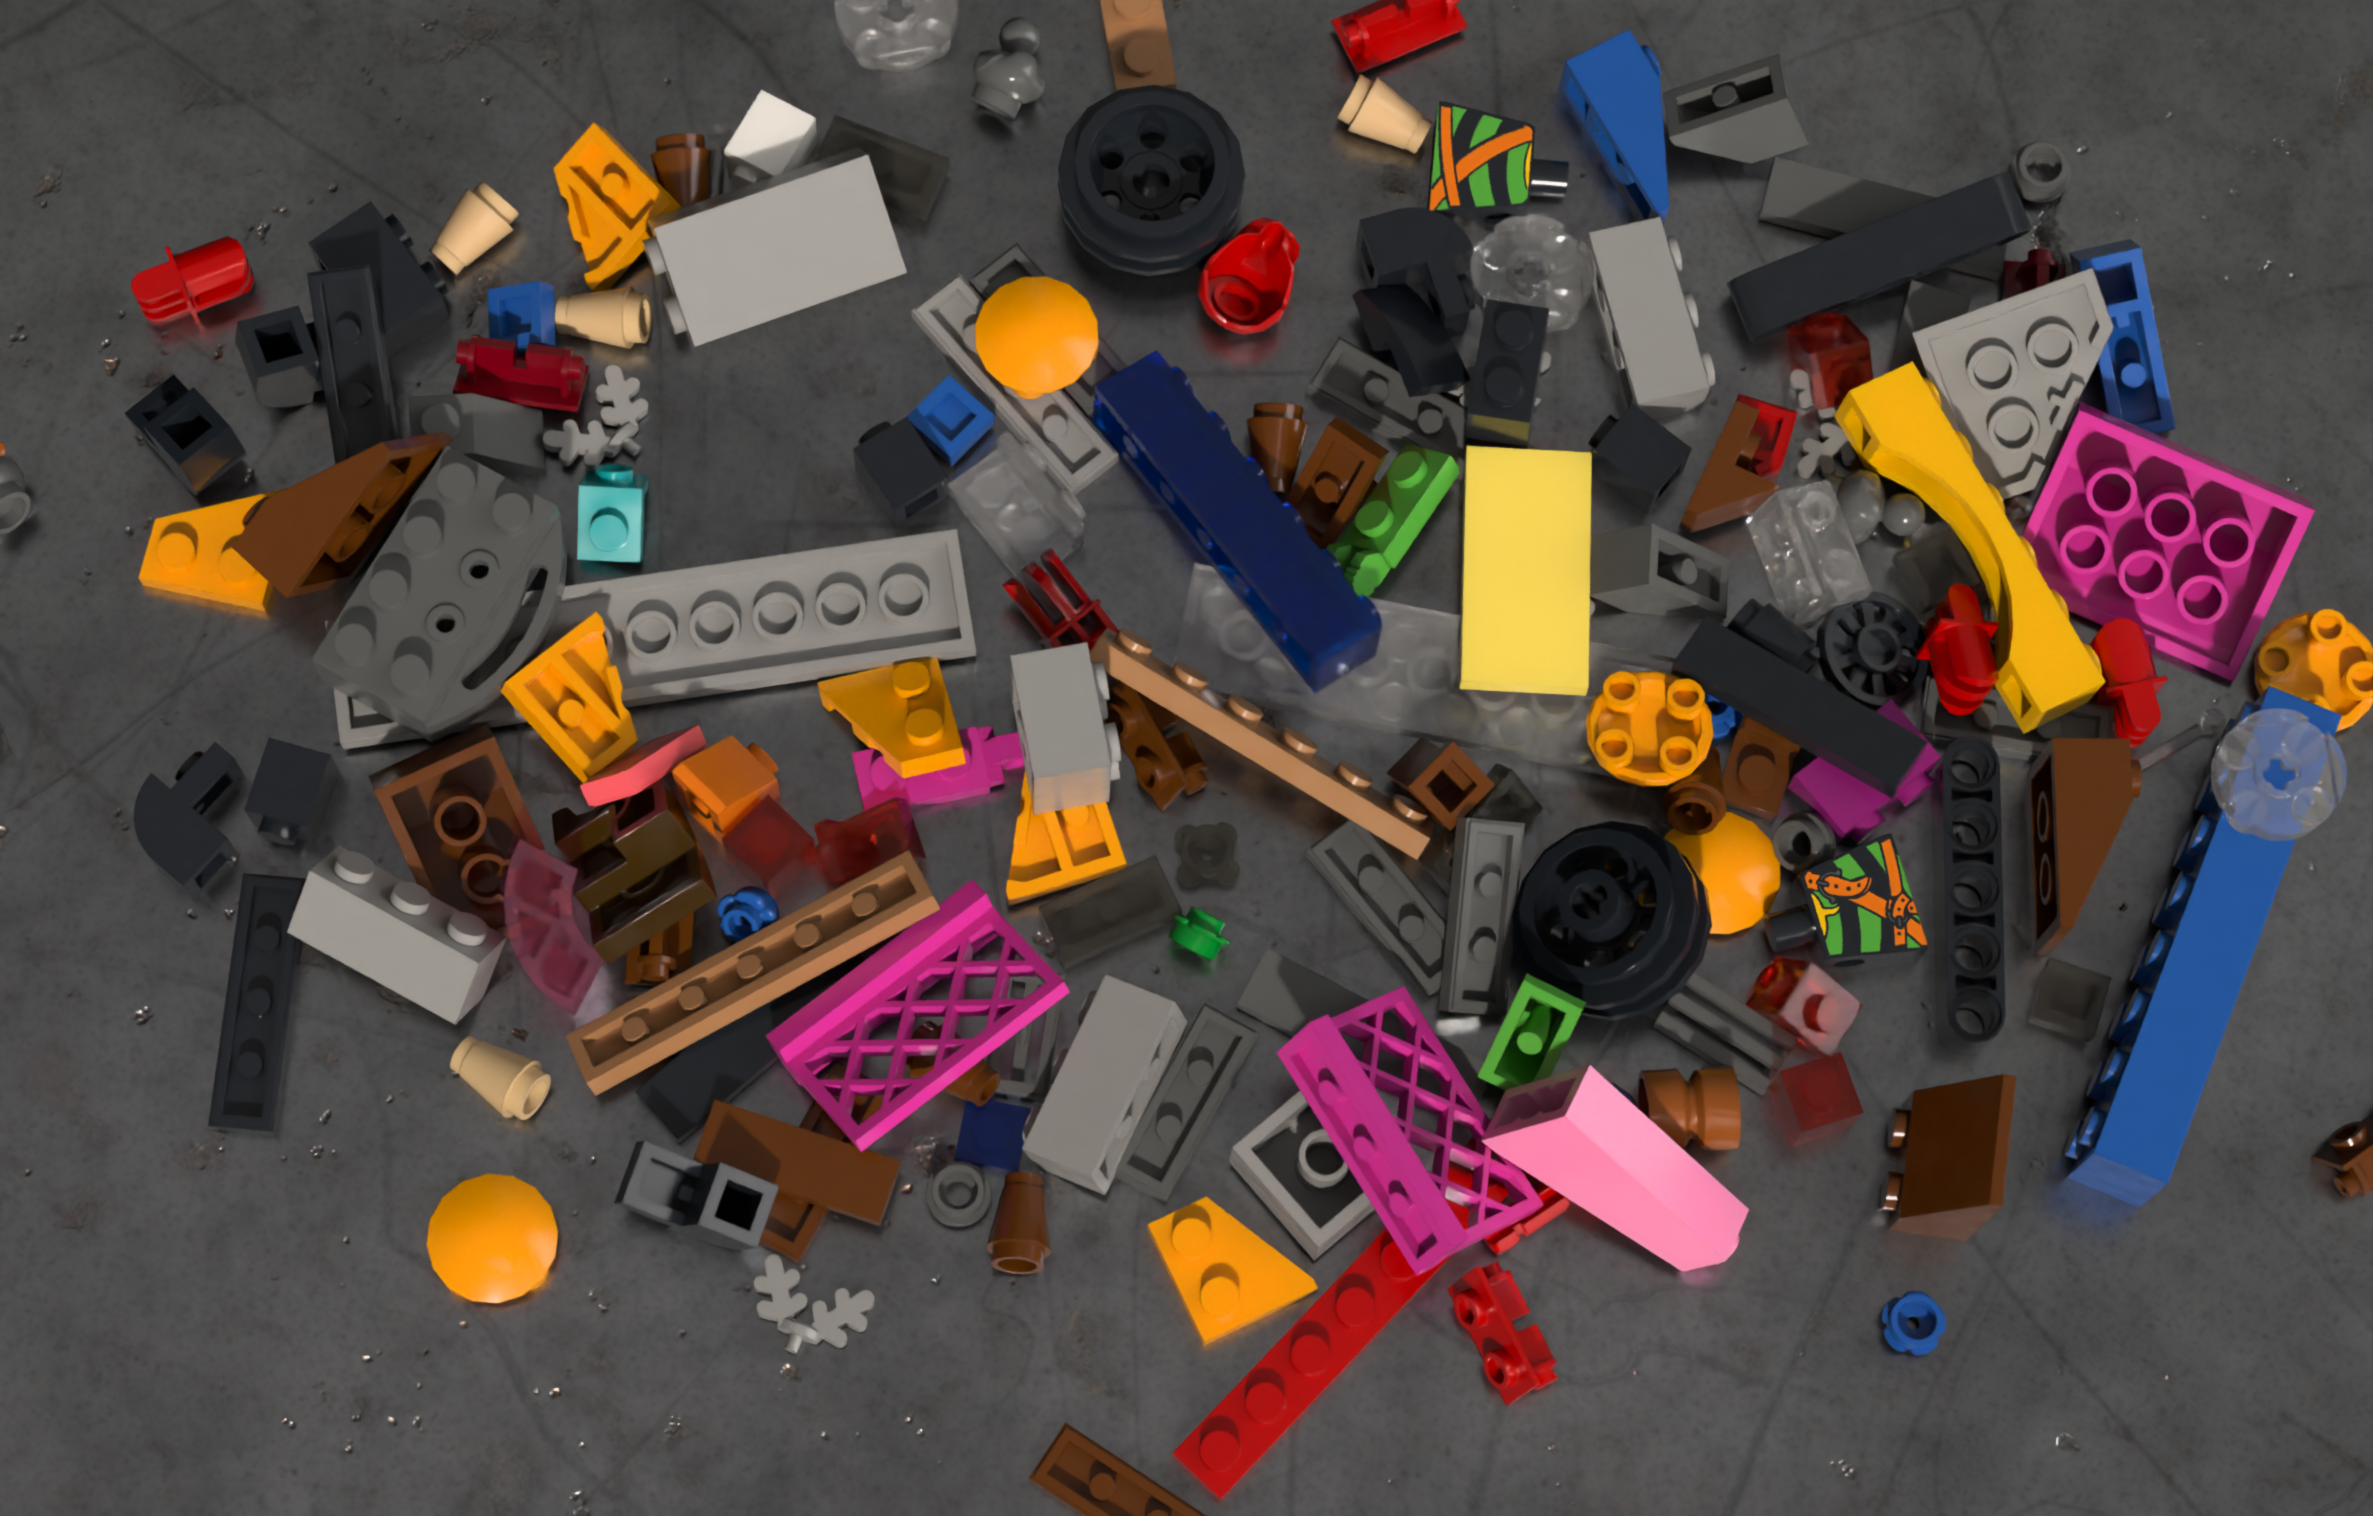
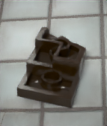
M663 777L635 795L596 806L594 810L576 815L566 807L551 814L555 845L570 862L573 894L589 914L592 946L607 965L717 897L714 882L698 840L676 796Z

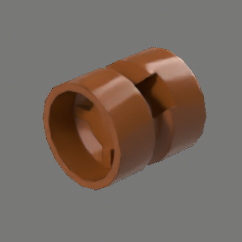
M1732 1065L1702 1067L1701 1070H1694L1688 1081L1684 1079L1677 1068L1640 1071L1637 1089L1638 1109L1683 1150L1688 1144L1689 1139H1692L1699 1149H1706L1708 1152L1737 1150L1739 1148L1741 1138V1106L1737 1077Z

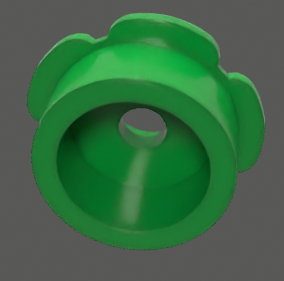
M1191 906L1187 916L1179 913L1173 914L1172 918L1177 921L1168 936L1170 939L1213 961L1222 944L1229 946L1230 940L1221 935L1226 925L1225 922L1194 906Z

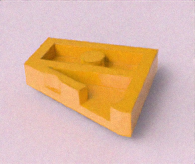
M594 122L553 168L560 194L568 202L569 213L567 218L573 239L581 243L589 272L584 274L586 284L594 292L609 290L645 250L642 240L652 237L647 222L648 219L682 207L604 127Z
M285 489L156 518L138 577L142 585L266 611L273 585L232 547L245 529L242 521L249 509L259 500L270 497Z
M594 612L504 682L500 691L582 783L620 760L635 747L638 741L631 714L622 703V683L617 666L611 665L603 638L605 625L602 617L597 612Z
M938 658L884 666L817 682L822 706L829 712L836 709L852 724L853 734L869 748L880 751L883 754L884 762L903 779L966 764L962 742Z
M1026 772L1024 773L1021 803L1014 835L1009 877L1006 885L1008 906L1126 870L1127 863L1106 802L1033 815Z
M1204 1197L1147 1224V1230L1203 1346L1306 1298L1318 1290L1312 1277L1208 1197Z

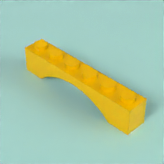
M1912 361L1849 390L1834 417L1864 467L1897 482L1924 500L1950 525L1971 554L1984 581L1994 614V622L1999 624L1995 631V663L2000 679L1996 682L1995 687L2023 734L2086 704L2106 682L2101 675L2102 667L2100 660L2090 645L2082 643L2071 625L2069 611L2062 596L2054 589L2048 587L2039 572L2036 555L2032 546L2024 537L2016 534L2005 515V506L2000 493L1992 484L1985 482L1974 464L1973 453L1968 440L1960 431L1954 430L1941 409V399L1934 384L1929 379L1922 378Z

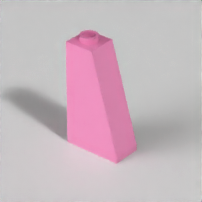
M1591 1065L1505 1091L1481 1140L1491 1150L1682 1272L1725 1262L1736 1250L1740 1239L1738 1234L1749 1209Z

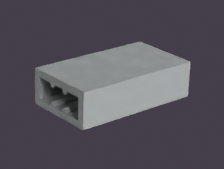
M860 147L648 219L647 222L652 237L642 240L654 275L665 272L673 296L664 298L663 303L675 335L685 331L694 347L907 273L869 155Z

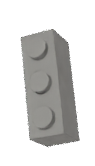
M1661 217L1589 232L1582 258L1626 410L1633 404L1655 420L1702 409L1710 386L1715 385V370L1709 351L1707 349L1699 350L1693 330L1698 328L1699 325L1697 307L1691 292L1683 293L1677 272L1682 271V258L1675 236L1666 237Z
M341 846L336 847L309 870L287 933L455 1025L483 999L507 938L488 927L481 918L470 913L460 912L431 896L428 890L421 885L406 882L376 866L366 855L349 851Z
M1105 975L1098 991H1091L1087 995L1078 1017L1080 1029L1070 1049L1064 1048L1057 1056L1052 1067L1050 1076L1052 1087L1042 1107L1036 1106L1029 1114L1024 1125L1022 1134L1024 1145L1022 1149L1037 1168L1106 1195L1132 1134L1141 1120L1188 1023L1175 1001L1109 975Z

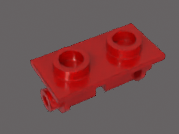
M1379 0L1331 20V24L1357 74L1467 29V24L1456 3L1462 0Z
M1498 1261L1483 1268L1480 1265L1447 1288L1453 1300L1456 1317L1461 1325L1469 1331L1483 1359L1485 1374L1490 1383L1499 1390L1506 1406L1512 1404L1532 1389L1535 1391L1558 1380L1553 1369L1558 1363L1553 1357L1537 1324L1517 1332L1512 1322L1527 1315L1530 1310L1510 1270L1503 1272Z

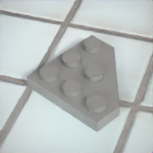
M2093 268L1912 333L1927 377L1939 393L1942 411L1953 429L1960 431L1966 437L1972 449L1974 464L1985 482L1992 484L1998 490L2003 500L2036 489L2114 329Z

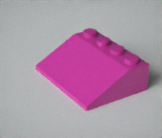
M2078 402L2020 536L2024 537L2032 546L2036 555L2039 572L2048 587L2054 589L2062 596L2068 611L2103 626L2116 618H2129L2140 625L2149 646L2235 682L2315 509L2311 500L2082 402Z

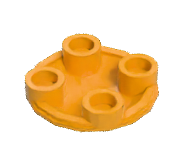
M1047 276L1022 277L1000 286L983 303L975 323L976 351L986 371L1003 386L1012 388L1019 397L1036 399L1044 393H1052L1073 384L1090 367L1098 353V321L1087 299L1071 285Z
M2323 609L2317 613L2303 612L2282 620L2263 638L2255 657V685L2260 696L2271 686L2342 715L2336 730L2337 732L2354 725L2371 708L2373 703V648L2370 641L2351 622H2348L2340 612L2333 609Z
M1618 671L1611 674L1604 681L1603 690L1593 699L1586 718L1588 746L1599 765L1618 780L1641 787L1665 786L1691 775L1706 759L1714 736L1712 714L1705 703V692L1701 685L1694 680L1688 678L1681 679L1680 677L1660 671L1631 673Z
M1726 812L1723 819L1709 833L1687 835L1673 828L1665 835L1664 839L1675 845L1679 852L1691 861L1708 889L1712 920L1710 934L1729 935L1752 927L1757 921L1764 918V915L1768 914L1780 889V863L1775 856L1772 841L1754 822L1732 812Z
M484 1174L462 1181L442 1197L430 1218L426 1245L433 1270L452 1293L474 1302L498 1304L521 1297L529 1290L538 1288L545 1282L549 1275V1268L556 1256L558 1228L551 1206L535 1187L514 1176Z

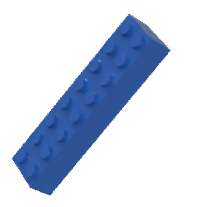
M2269 686L2255 703L2246 700L2236 720L2230 718L2225 726L2216 749V753L2224 756L2215 776L2209 774L2206 778L2195 805V810L2204 814L2199 819L2194 832L2187 831L2174 860L2173 866L2182 869V872L2177 877L2173 888H2166L2153 915L2152 923L2161 928L2155 935L2151 946L2144 945L2131 974L2130 980L2138 983L2139 987L2135 990L2129 1004L2122 1003L2112 1023L2108 1038L2116 1041L2117 1045L2112 1050L2107 1063L2100 1061L2089 1084L2086 1096L2096 1101L2085 1121L2080 1119L2077 1121L2066 1145L2064 1155L2073 1158L2067 1178L2138 1208L2168 1185L2342 715Z

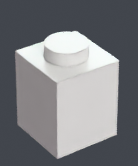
M761 90L724 149L727 171L731 175V180L734 184L741 188L804 166L818 143L816 118Z

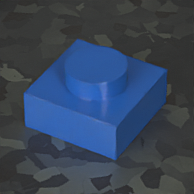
M535 281L488 289L489 338L516 342V352L526 351L528 343L555 347L554 285Z
M950 375L907 416L922 440L951 466L995 424V415Z

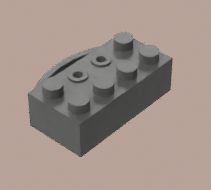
M446 446L313 655L311 661L322 682L431 742L466 726L488 711L504 697L500 692L504 682L538 656L557 617L565 588L567 569L566 535L558 506L453 448ZM484 565L489 569L488 574L481 579L474 578L471 575L472 570L476 566ZM540 568L545 569L548 575L543 596L535 617L523 639L510 657L493 675L477 688L472 690L466 689L479 666L494 652L510 630L519 613L526 591ZM444 619H451L455 622L454 628L446 633L440 632L437 629L438 624Z

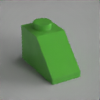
M1526 974L1477 1077L1505 1091L1550 1077L1586 1002Z

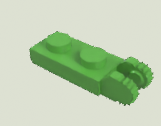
M1406 443L1340 538V543L1329 544L1323 553V558L1319 559V563L1316 565V572L1314 573L1316 574L1315 580L1318 581V586H1321L1322 589L1336 592L1338 589H1345V594L1359 600H1365L1366 597L1370 598V595L1375 593V587H1379L1390 569L1396 568L1460 474V467L1452 456Z

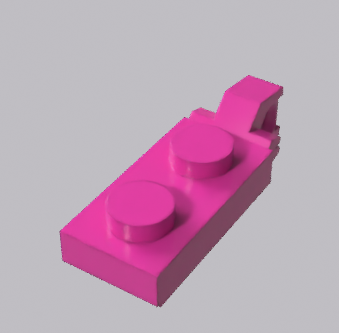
M977 726L960 729L958 732L966 764L904 779L884 762L883 754L877 749L871 748L853 752L852 759L865 818L871 819L990 793V787L1005 783L1003 771L1024 767L1018 732L995 736L993 726L980 727L978 729Z

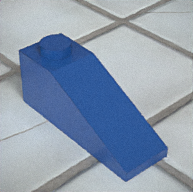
M1630 29L1567 60L1559 86L1641 221L1661 217L1662 224L1664 225L1669 210L1660 82L1661 69L1652 50L1645 44L1640 46Z
M2131 239L2069 252L2073 275L2090 268L2094 269L2114 326L2095 366L2106 413L2154 434L2176 429L2141 247Z

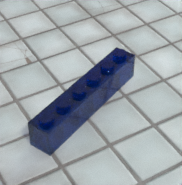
M1156 350L1095 386L1093 420L1314 694L1376 656L1382 631V620L1375 605L1365 595L1358 596L1344 579L1342 568L1336 557L1326 548L1320 550L1306 533L1305 524L1299 512L1290 503L1284 502L1282 504L1268 487V480L1262 467L1254 458L1250 456L1245 458L1231 441L1230 432L1223 419L1214 411H1206L1194 396L1190 380L1179 367L1173 366L1171 368Z

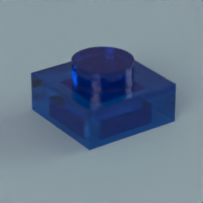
M991 1100L985 1105L978 1107L972 1102L966 1101L954 1161L970 1162L980 1169L1005 1174L1019 1172L1023 1156L1022 1147L1024 1145L1022 1134L1026 1120L1031 1113V1108Z

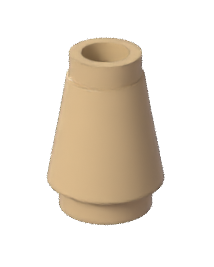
M1361 74L1337 116L1338 119L1349 124L1347 129L1349 132L1401 149L1405 148L1414 154L1422 144L1433 122L1422 116L1421 112L1381 79L1376 77L1374 81H1371Z
M481 181L472 192L466 188L429 251L454 274L458 275L465 266L467 267L513 231L510 224L519 213L498 193Z
M632 286L572 295L571 297L560 296L557 300L555 324L559 334H570L571 336L627 349L632 348L634 343H646L649 338L652 323L650 298L647 293H636Z
M473 1036L466 1037L458 1045L450 1061L451 1070L458 1073L462 1079L505 1118L516 1116L521 1120L530 1118L542 1105L550 1089L551 1077L542 1071L540 1061L485 1041H480Z

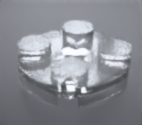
M835 0L837 28L843 43L855 55L857 62L862 67L869 70L882 69L891 72L910 71L923 67L934 59L943 57L949 51L951 39L958 23V0H900L903 7L914 8L913 13L906 15L905 20L901 22H893L891 18H884L880 14L888 10L889 0Z
M1530 214L1526 216H1513L1496 224L1494 232L1487 235L1482 242L1480 239L1474 247L1469 267L1468 279L1473 290L1475 303L1481 309L1482 319L1484 320L1487 299L1549 308L1547 333L1569 329L1574 326L1579 319L1580 312L1589 300L1594 279L1593 258L1587 245L1581 238L1578 244L1573 236L1564 232V224L1546 216ZM1524 265H1534L1537 274L1547 275L1548 278L1539 281L1538 284H1527L1516 275L1522 274Z
M2272 708L2248 715L2223 737L2212 760L2211 784L2219 806L2226 813L2227 821L2234 830L2243 834H2253L2267 840H2293L2310 834L2331 816L2345 791L2347 770L2342 750L2338 742L2328 731L2323 734L2317 726L2307 722L2310 719L2308 716L2298 711ZM2271 759L2279 760L2282 770H2292L2295 780L2288 781L2284 786V790L2274 788L2273 784L2266 782L2263 776V772L2270 767Z

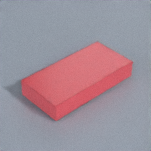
M699 724L663 735L646 742L579 786L588 806L593 805L594 807L635 795L671 772L682 761L703 751L704 747L708 744Z

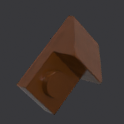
M1736 401L1688 503L1679 529L1693 533L1764 510L1773 505L1780 489L1779 485L1747 471L1763 437L1752 431L1760 412L1759 410Z
M1336 417L1327 425L1274 522L1323 555L1329 544L1338 542L1377 486L1374 477L1388 455L1389 450L1339 417Z

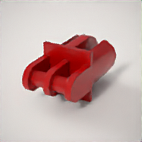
M227 236L180 254L176 253L173 255L169 246L164 247L169 261L136 274L132 279L131 289L144 316L148 320L161 322L190 311L196 324L201 322L197 313L251 291L255 280L253 270L243 247L238 240Z
M1051 547L1041 554L1040 559L1043 566L1074 607L1049 575L1037 564L1029 563L1021 570V575L1031 593L1054 623L1050 621L1027 589L1018 580L1010 578L1002 585L1042 637L1037 642L1040 645L1043 644L1047 649L1062 647L1056 638L1066 630L1077 644L1087 642L1089 653L1106 628L1117 634L1119 632L1100 607L1101 601L1099 599L1093 601L1090 599ZM1087 613L1099 627L1089 636L1078 623V620Z
M1957 583L1949 587L1945 594V600L1941 601L1934 611L1935 616L1926 622L1924 626L1926 640L1916 654V659L1930 660L1941 703L1949 713L1964 716L1972 714L1983 704L1984 698L1990 694L1996 682L2000 679L1990 644V639L1999 627L1998 622L1983 621L1976 593L1969 586Z
M2116 618L2106 623L2089 644L2100 660L2102 667L2101 675L2106 681L2097 691L2098 699L2094 704L2114 707L2113 725L2118 739H2130V747H2137L2147 739L2160 723L2161 711L2156 694L2168 679L2167 676H2157L2150 648L2140 625L2129 618Z

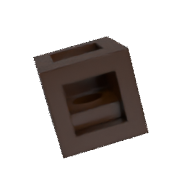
M1421 737L1386 772L1414 802L1428 812V817L1449 831L1456 826L1457 817H1464L1495 786L1450 739L1439 748Z

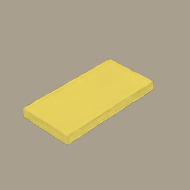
M1466 446L1464 454L1459 689L1586 696L1589 688L1591 452Z

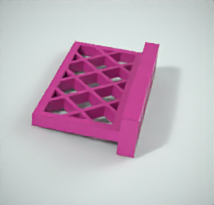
M973 879L940 903V910L912 924L766 1035L786 1071L799 1086L803 1085L861 1152L1070 993L1061 977L992 906L987 894ZM997 936L1004 941L1000 961H971L973 954ZM1015 955H1017L1021 960H1015ZM996 977L992 999L963 1000L968 978ZM1011 977H1038L1044 983L1025 999H1006ZM953 978L948 1000H920L921 994L940 979ZM959 1016H988L986 1029L974 1038L955 1039ZM901 1017L896 1040H868L869 1034L889 1018ZM916 1017H944L940 1039H911ZM892 1056L888 1079H859L864 1057ZM907 1056H936L934 1068L922 1078L903 1079ZM838 1057H849L844 1079L818 1080L814 1076ZM884 1095L881 1109L858 1126L851 1118L855 1096ZM833 1096H840L839 1103Z
M1405 986L1330 1018L1327 1014L1309 1022L1276 1052L1416 1276L1434 1268L1446 1257L1533 1214L1544 1205L1521 1168L1491 1150L1481 1141L1490 1120ZM1390 1010L1394 1011L1407 1032L1406 1042L1381 1031L1383 1013ZM1340 1033L1364 1043L1362 1062L1355 1058ZM1379 1050L1404 1060L1401 1079L1377 1069ZM1418 1067L1434 1074L1441 1085V1096L1416 1086ZM1374 1087L1399 1098L1397 1117L1390 1113ZM1414 1105L1438 1115L1436 1134L1412 1124ZM1453 1122L1469 1129L1476 1140L1475 1152L1451 1141ZM1410 1143L1434 1153L1432 1173L1426 1170ZM1449 1160L1473 1170L1471 1190L1447 1180ZM1490 1177L1503 1183L1516 1205L1508 1207L1488 1198V1178ZM1445 1198L1469 1208L1468 1227L1466 1230L1460 1224Z

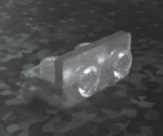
M1007 430L997 437V449L948 484V494L1018 581L1025 587L1027 585L1022 578L1021 570L1033 562L1046 572L1047 570L1043 566L1040 556L1048 548L1051 547L1062 560L1084 544V524L1082 521L1086 519V514L1078 500L1067 488L1057 491L1044 475L1048 471L1047 465L1036 448L1027 440L1019 444Z
M1823 480L1775 491L1746 519L1780 612L1803 631L1811 629L1835 606L1863 600L1871 594V585L1832 484L1829 481Z

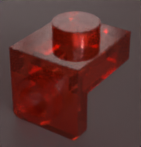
M1821 313L1808 318L1805 324L1786 328L1789 351L1808 372L1811 399L1817 409L1823 410L1839 406L1849 390L1873 380L1869 339L1846 314Z
M891 798L842 822L825 819L814 824L819 841L816 846L818 862L826 875L836 884L845 885L908 850L911 852L916 863L926 859L907 799Z
M1776 957L1770 965L1762 970L1755 981L1754 992L1746 1003L1751 1009L1767 1019L1774 1020L1786 1031L1799 1038L1798 1041L1815 1056L1826 1058L1832 1057L1863 1006L1814 962Z

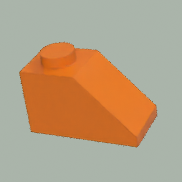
M732 735L682 761L672 770L681 805L725 848L780 796L778 780L774 776L779 770L776 763L757 744L752 742L745 748Z

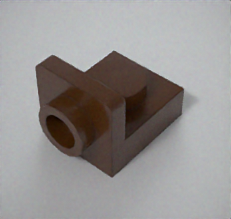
M1743 717L1734 734L1722 772L1726 807L1774 822L1779 812L1795 757L1801 747L1755 720Z

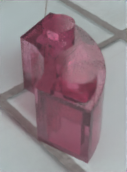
M514 834L506 853L500 880V908L506 936L517 960L533 983L551 1001L575 1016L604 962L593 946L583 938L573 920L571 892L578 869L572 863Z

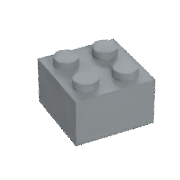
M1087 642L1011 655L1010 694L1033 815L1109 802L1110 783L1112 780L1120 779L1118 761H1121V750L1115 722L1103 724V719H1108L1106 700H1109V689L1103 661L1091 663Z
M1301 1091L1296 1093L1232 1147L1229 1163L1313 1260H1316L1375 1210Z

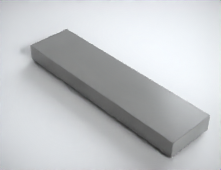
M959 273L912 309V319L1068 497L1072 499L1119 462V454L1062 389L1052 393H1044L1036 399H1025L1014 393L1012 388L1003 386L986 371L976 351L975 323L984 300Z

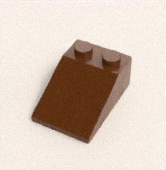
M438 432L381 442L277 494L265 497L255 503L244 516L242 525L245 529L232 548L286 598L348 585L353 581L432 470L446 446H449L453 439L445 432Z
M487 723L368 775L373 790L416 883L428 890L431 896L460 912L470 913L481 918L488 927L507 938L572 909Z
M2052 738L2027 772L2035 957H2048L2074 927L2131 807L2133 798H2138L2140 795L2142 782L2141 765L2138 759H2131L2130 739Z
M2000 1074L1915 1090L1904 1101L1902 1109L1893 1108L1888 1130V1146L1898 1147L1895 1172L1886 1171L1881 1192V1209L1890 1211L1888 1230L1966 1242L2003 1207L2017 1076Z

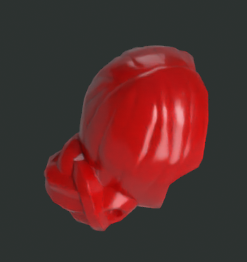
M1264 217L1250 222L1238 232L1237 236L1219 247L1208 259L1199 275L1198 296L1203 308L1211 319L1226 330L1241 335L1263 332L1280 321L1287 308L1293 285L1294 264L1299 257L1300 246L1293 233L1285 228L1279 220Z

